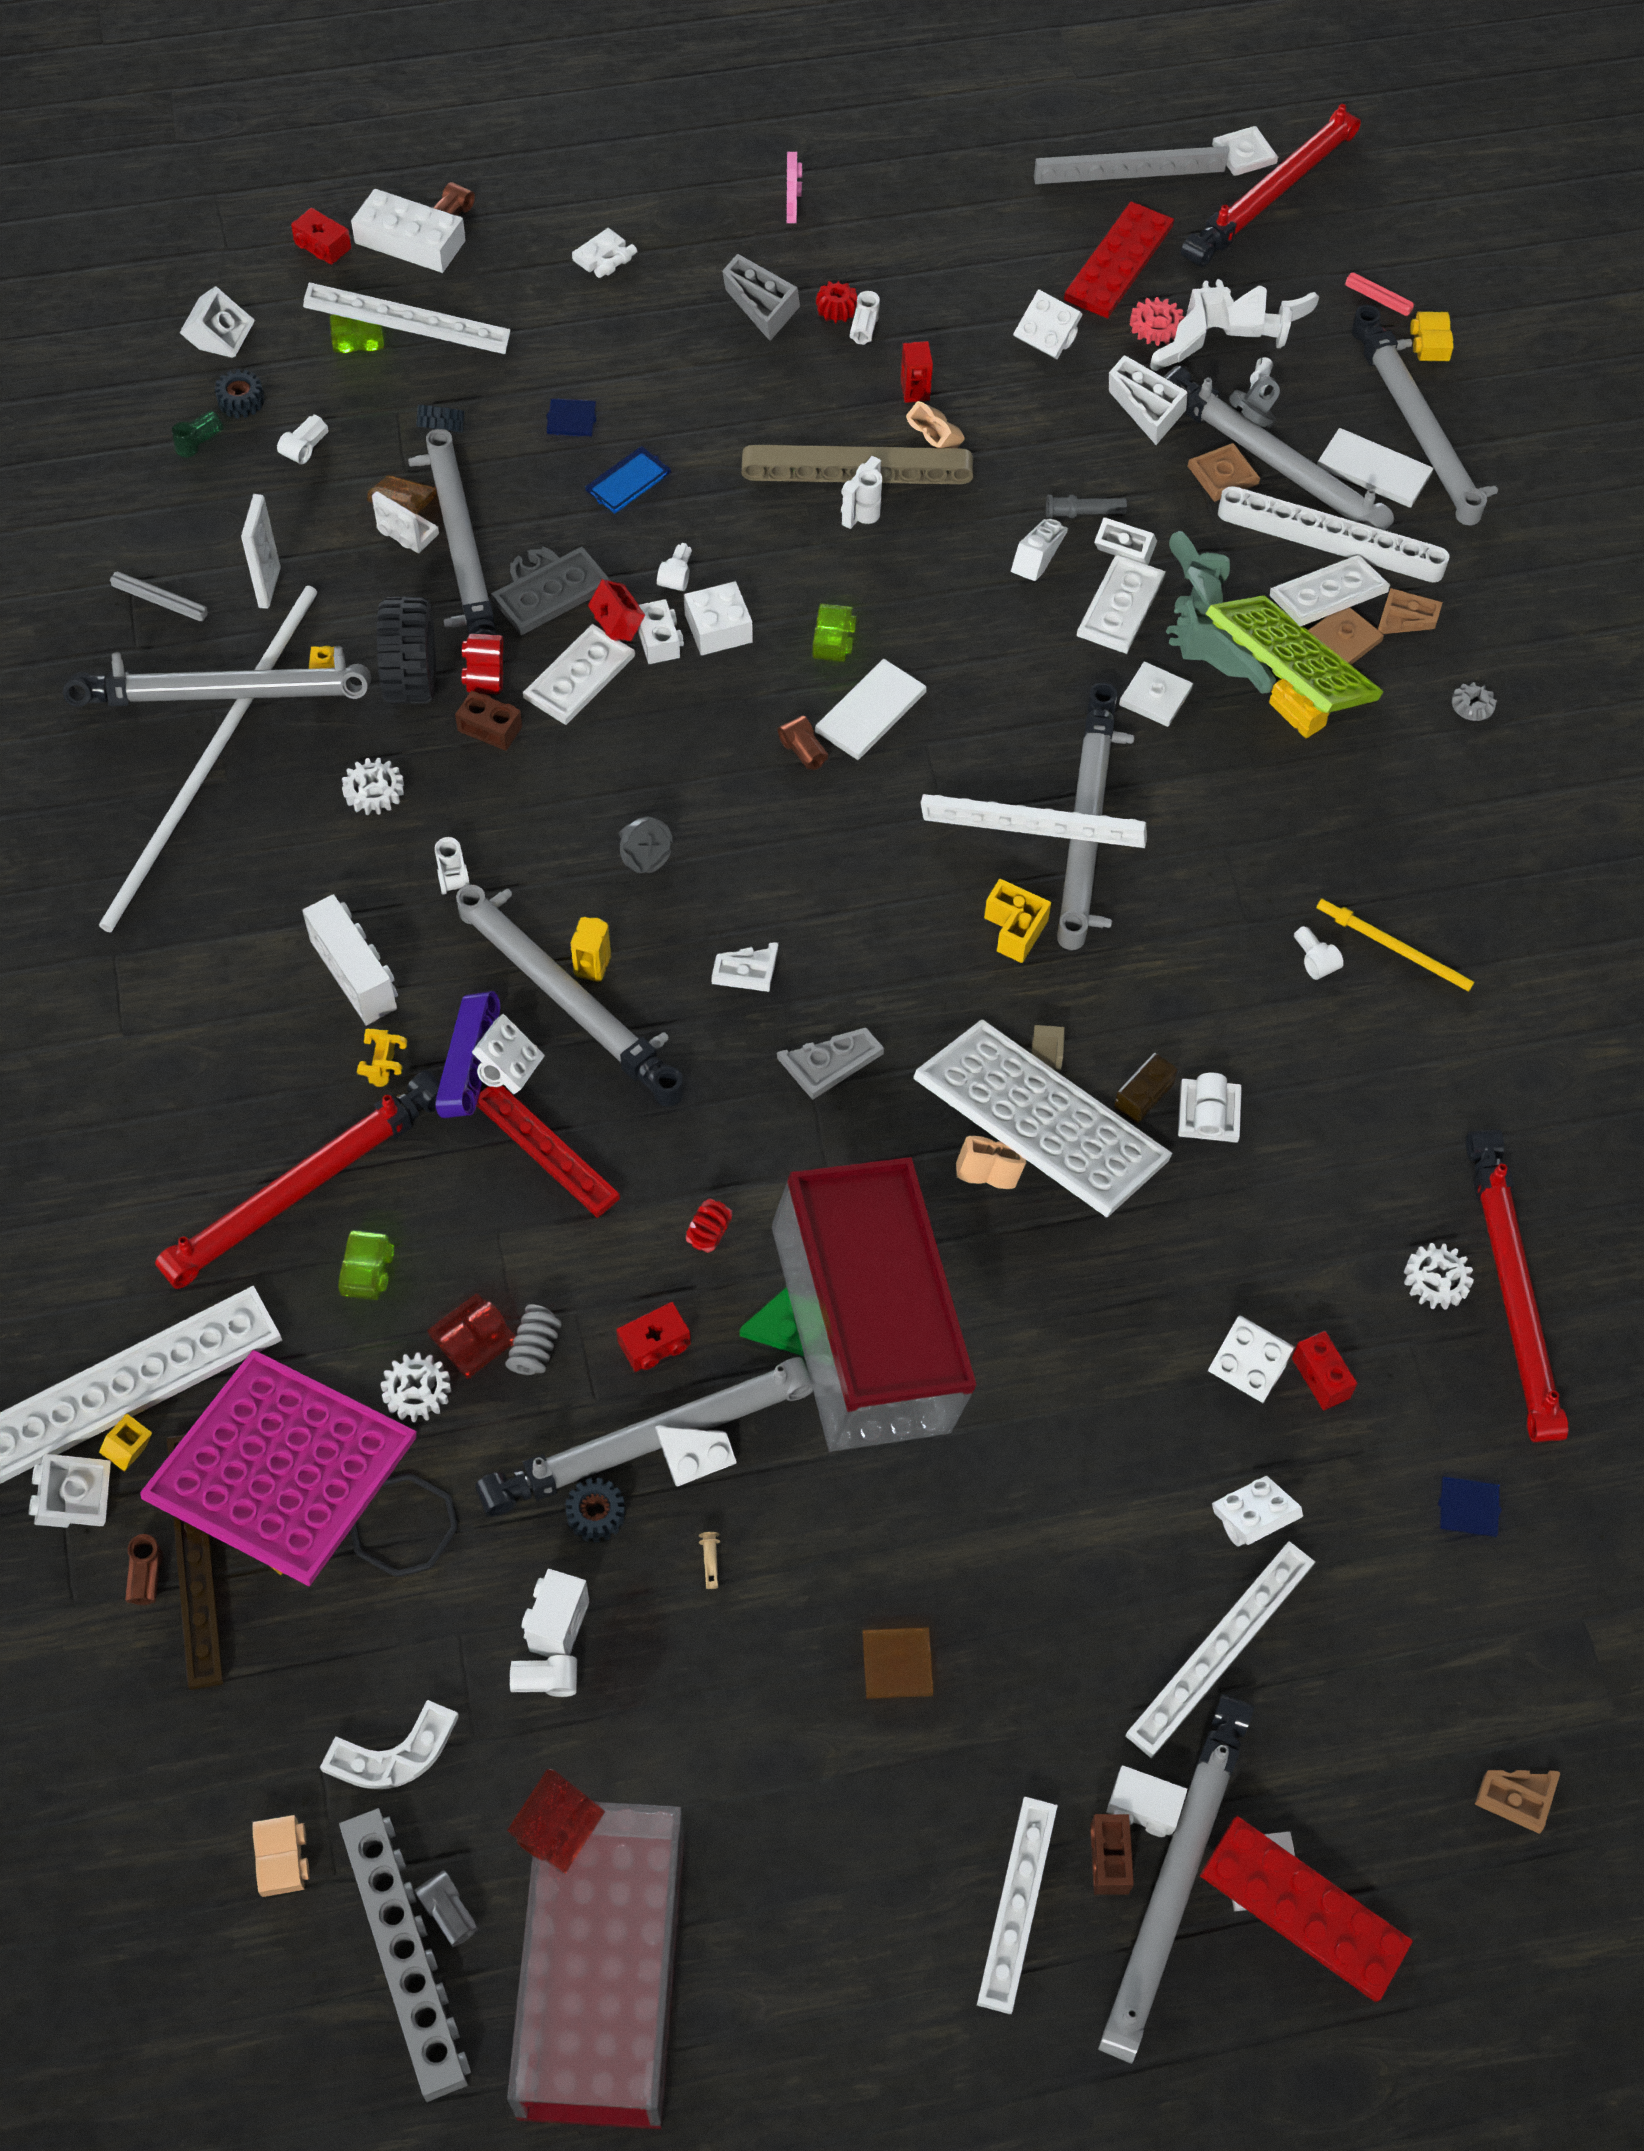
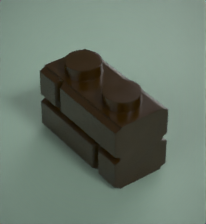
M1153 1053L1117 1092L1114 1107L1132 1122L1138 1124L1159 1102L1164 1093H1167L1174 1085L1178 1069L1159 1054Z

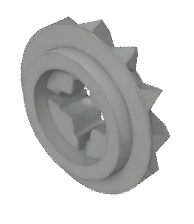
M1474 682L1469 686L1463 683L1459 689H1455L1452 696L1454 710L1461 717L1472 721H1480L1490 717L1495 710L1497 702L1493 698L1492 691H1487L1485 685L1478 687ZM1478 697L1479 700L1470 706V700Z

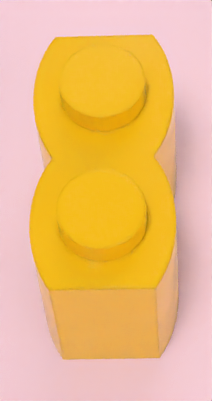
M1417 312L1416 319L1411 321L1410 333L1415 335L1413 352L1417 353L1419 361H1450L1453 351V336L1450 330L1448 312Z

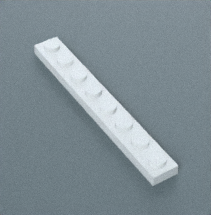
M310 282L304 297L303 307L502 354L506 353L510 336V329Z
M923 794L921 800L923 818L926 821L1145 848L1147 842L1146 822L1136 819L1112 818L1106 815L1095 816L1079 812L1055 811L1049 808H1031L1023 805H1006L997 802L974 801L968 798H950L942 795Z
M1289 1541L1128 1730L1125 1737L1152 1759L1309 1572L1315 1561Z

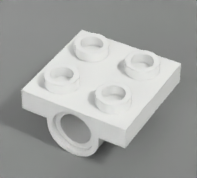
M1038 289L1013 335L1049 356L1058 359L1062 350L1069 348L1073 343L1078 331L1077 324L1083 314Z
M871 456L865 464L862 463L856 475L851 481H846L842 488V525L849 529L857 521L870 524L876 522L880 517L882 491L881 460L874 456Z
M504 1014L494 1021L472 1051L481 1061L477 1068L480 1080L491 1087H499L504 1084L513 1094L522 1089L545 1056Z
M1204 1073L1198 1076L1197 1080L1182 1079L1180 1084L1178 1136L1238 1142L1240 1137L1241 1085L1227 1083V1078L1218 1073Z
M1239 1315L1208 1371L1263 1403L1281 1376L1295 1347Z
M1268 1476L1255 1480L1251 1484L1227 1494L1225 1497L1212 1503L1214 1513L1223 1521L1229 1538L1236 1546H1241L1245 1543L1249 1545L1303 1517L1301 1506Z

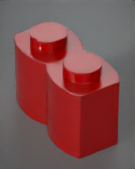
M470 634L467 641L462 643V657L467 660V668L462 669V684L466 685L467 692L472 690L477 693L500 694L503 689V636Z

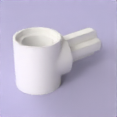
M686 543L677 545L673 557L661 563L657 575V585L685 591L690 573L687 562L692 552Z
M1300 927L1294 933L1295 939L1306 952L1304 964L1307 972L1313 979L1318 980L1343 967V958L1337 947L1332 944L1320 943L1308 927Z

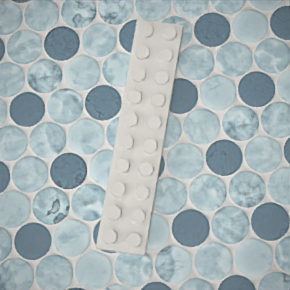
M254 1286L0 1412V1484L34 1467L35 1464H40L44 1454L58 1455L115 1426L126 1413L133 1417L247 1358L252 1350L260 1352L282 1341L280 1333Z

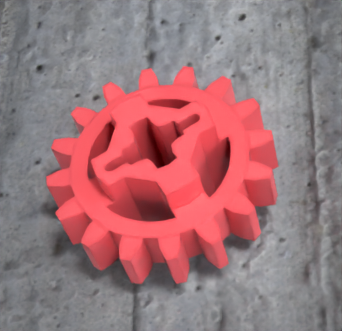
M1156 297L1155 301L1151 302L1150 299L1146 298L1145 304L1138 302L1137 308L1132 309L1130 318L1132 333H1138L1137 339L1139 340L1146 338V344L1155 341L1156 346H1159L1160 341H1164L1168 345L1170 338L1175 340L1178 324L1185 318L1182 316L1183 310H1176V303L1168 304L1169 299L1160 302L1159 298Z

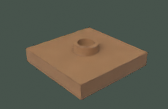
M1234 443L1192 458L1188 462L1189 469L1214 502L1221 499L1222 491L1227 487L1234 486L1248 489L1258 485L1260 477Z
M1350 607L1328 615L1308 630L1350 665L1382 642L1384 637L1380 631Z

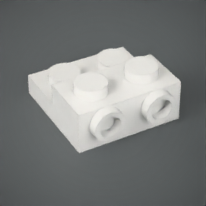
M44 1454L40 1465L35 1464L32 1475V1484H38L37 1496H31L29 1515H35L34 1525L68 1528L70 1523L104 1526L111 1460Z

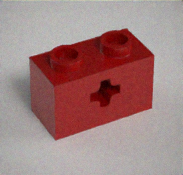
M310 208L291 224L293 240L296 245L331 265L351 249L349 230L313 208Z
M928 341L903 343L900 380L905 403L930 401L933 362Z
M604 579L601 580L588 604V607L594 614V618L605 630V634L616 641L620 639L632 641L645 617V613L624 584Z
M673 1302L616 1329L617 1341L634 1372L641 1369L648 1370L656 1366L661 1359L669 1355L676 1356L684 1352L691 1345L690 1331Z
M1326 1331L1297 1344L1292 1360L1322 1410L1324 1411L1350 1399L1358 1383Z

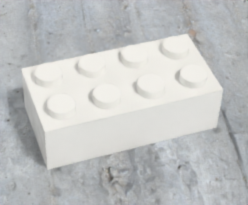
M378 189L372 191L351 220L356 244L441 273L445 271L466 241L463 218Z
M333 894L303 909L311 943L365 1025L397 1010L395 997L398 994L392 984L395 981L393 974L387 965L382 967L378 961L380 956L374 945H367L364 940L366 936L359 923L353 924L350 919L352 918L351 912L345 902L339 903Z

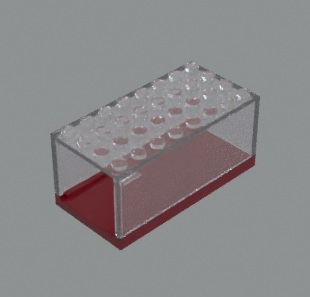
M912 1157L790 1172L771 1227L829 1452L950 1434L977 1384Z
M539 1798L507 2096L517 2121L662 2129L684 1847L681 1807Z

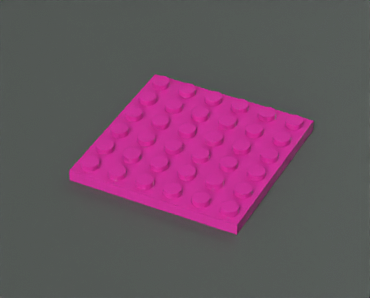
M252 1350L140 1492L141 1499L310 1587L416 1439V1431Z

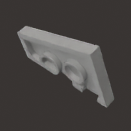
M862 1028L834 1036L830 1041L814 1045L812 1042L803 1045V1048L798 1050L777 1052V1059L813 1100L883 1055L884 1048L867 1028Z

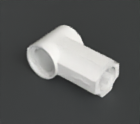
M864 291L857 297V308L850 331V338L857 344L865 345L872 340L875 324L879 319V296L875 292Z
M314 414L293 433L285 432L278 441L277 450L280 454L301 465L305 464L312 454L313 447L328 433V426L323 422L322 418Z
M555 1655L549 1657L546 1661H511V1692H546L548 1695L556 1697H568L576 1694L577 1659L575 1657Z

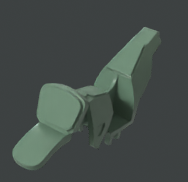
M1183 532L1173 533L1169 541L1170 549L1181 563L1185 578L1190 579L1194 587L1191 591V596H1180L1175 602L1174 612L1181 613V616L1177 620V625L1168 626L1166 633H1175L1178 638H1170L1169 644L1180 646L1183 659L1207 661L1227 676L1249 678L1260 693H1270L1276 678L1266 663L1256 660L1252 656L1253 652L1245 646L1234 642L1231 634L1226 630L1217 628L1212 623L1213 620L1206 615L1210 605L1223 603L1221 585L1229 576L1230 559L1225 555L1214 553L1198 555L1194 545Z

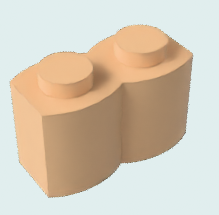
M917 401L906 415L909 424L914 429L922 432L926 440L937 448H958L965 439L961 430L947 422L946 417L941 411L923 402Z
M968 1136L956 1161L957 1178L968 1183H988L996 1188L1012 1189L1017 1185L1026 1164V1159L1001 1141L995 1142L981 1136Z
M295 1815L253 1822V1841L259 1894L262 1897L304 1890V1880L310 1879L308 1859L301 1858V1845L306 1844L304 1823L298 1824Z

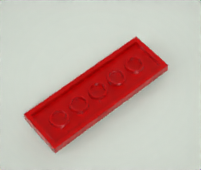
M1130 201L1064 293V300L1108 319L1172 229L1174 219Z
M1239 1816L1232 1820L1200 1874V1877L1375 2002L1381 2000L1413 1942L1412 1939Z

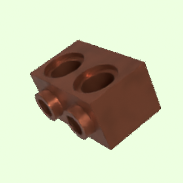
M472 690L455 714L459 732L507 751L522 728L521 712L519 709L511 704L501 703L486 694H479Z
M1095 1814L1090 1824L1094 1895H1129L1134 1885L1129 1814Z

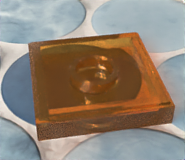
M388 475L368 491L367 501L373 503L372 495L375 492H379L412 513L417 514L436 497L437 490L436 487Z
M929 1627L863 1630L866 1699L933 1696Z

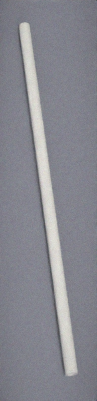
M311 586L304 588L255 670H271L316 597L317 591ZM254 698L236 699L99 923L103 930L107 932L113 931Z

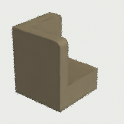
M1035 1025L1032 1038V1055L1060 1073L1063 1061L1064 1027Z

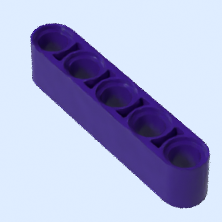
M494 991L468 994L461 1001L436 1096V1109L441 1118L469 1116L476 1109L482 1081L477 1074V1068L481 1061L472 1051L499 1017L500 1000Z

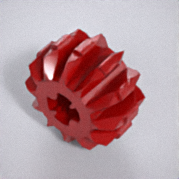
M839 280L836 284L828 281L827 286H821L816 296L819 316H824L825 321L832 319L835 324L838 320L846 323L847 318H853L857 308L856 289L850 288L849 283L840 284Z
M711 1198L704 1201L689 1224L690 1226L686 1232V1241L700 1251L703 1250L709 1253L715 1250L732 1220V1210L720 1201H715Z

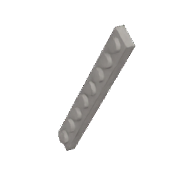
M1226 146L1036 158L1034 181L1035 184L1225 172L1228 150Z

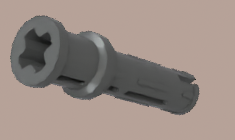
M1047 495L1046 497L1047 519H1051L1052 516L1074 518L1077 514H1126V509H1124V507H1127L1126 498L1077 499V496L1069 495L1068 497Z

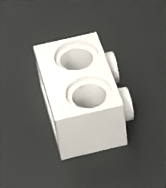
M666 599L640 604L639 606L645 613V617L638 628V633L648 664L680 658V646H684L681 630L675 629L677 619L674 609L669 610Z

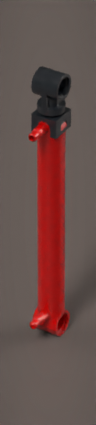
M1339 105V108L1333 113L1329 122L1232 206L1222 205L1219 213L1216 212L1206 221V227L1201 231L1200 236L1195 233L1191 234L1181 248V255L1197 266L1205 267L1212 259L1215 251L1219 249L1223 252L1233 243L1235 234L1344 140L1351 141L1360 128L1361 120L1347 112L1346 105Z
M423 1071L409 1082L407 1086L408 1095L401 1092L395 1097L391 1093L383 1096L380 1101L374 1104L375 1111L189 1240L185 1236L180 1237L178 1245L170 1246L157 1257L155 1261L156 1267L175 1289L187 1286L197 1277L199 1270L390 1136L397 1139L411 1129V1121L419 1117L417 1110L423 1108L428 1113L436 1111V1096L440 1082L430 1071Z
M1500 1130L1468 1131L1466 1135V1152L1470 1161H1479L1474 1167L1476 1178L1473 1184L1477 1201L1482 1202L1528 1410L1527 1429L1529 1438L1532 1442L1566 1440L1568 1436L1567 1416L1559 1405V1393L1556 1391L1511 1193L1514 1187L1510 1167H1507L1504 1161L1501 1160L1504 1155L1503 1135Z

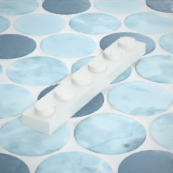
M1028 1797L1023 1798L977 2001L978 2006L1012 2014L1058 1805Z

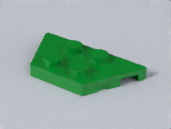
M786 1287L740 1329V1337L835 1366L819 1301L815 1295Z

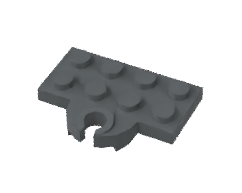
M542 546V549L527 551L529 561L536 564V566L525 567L522 558L518 555L513 563H510L512 583L491 593L495 605L518 633L523 635L590 600L602 579L611 580L583 547L559 558L552 550Z

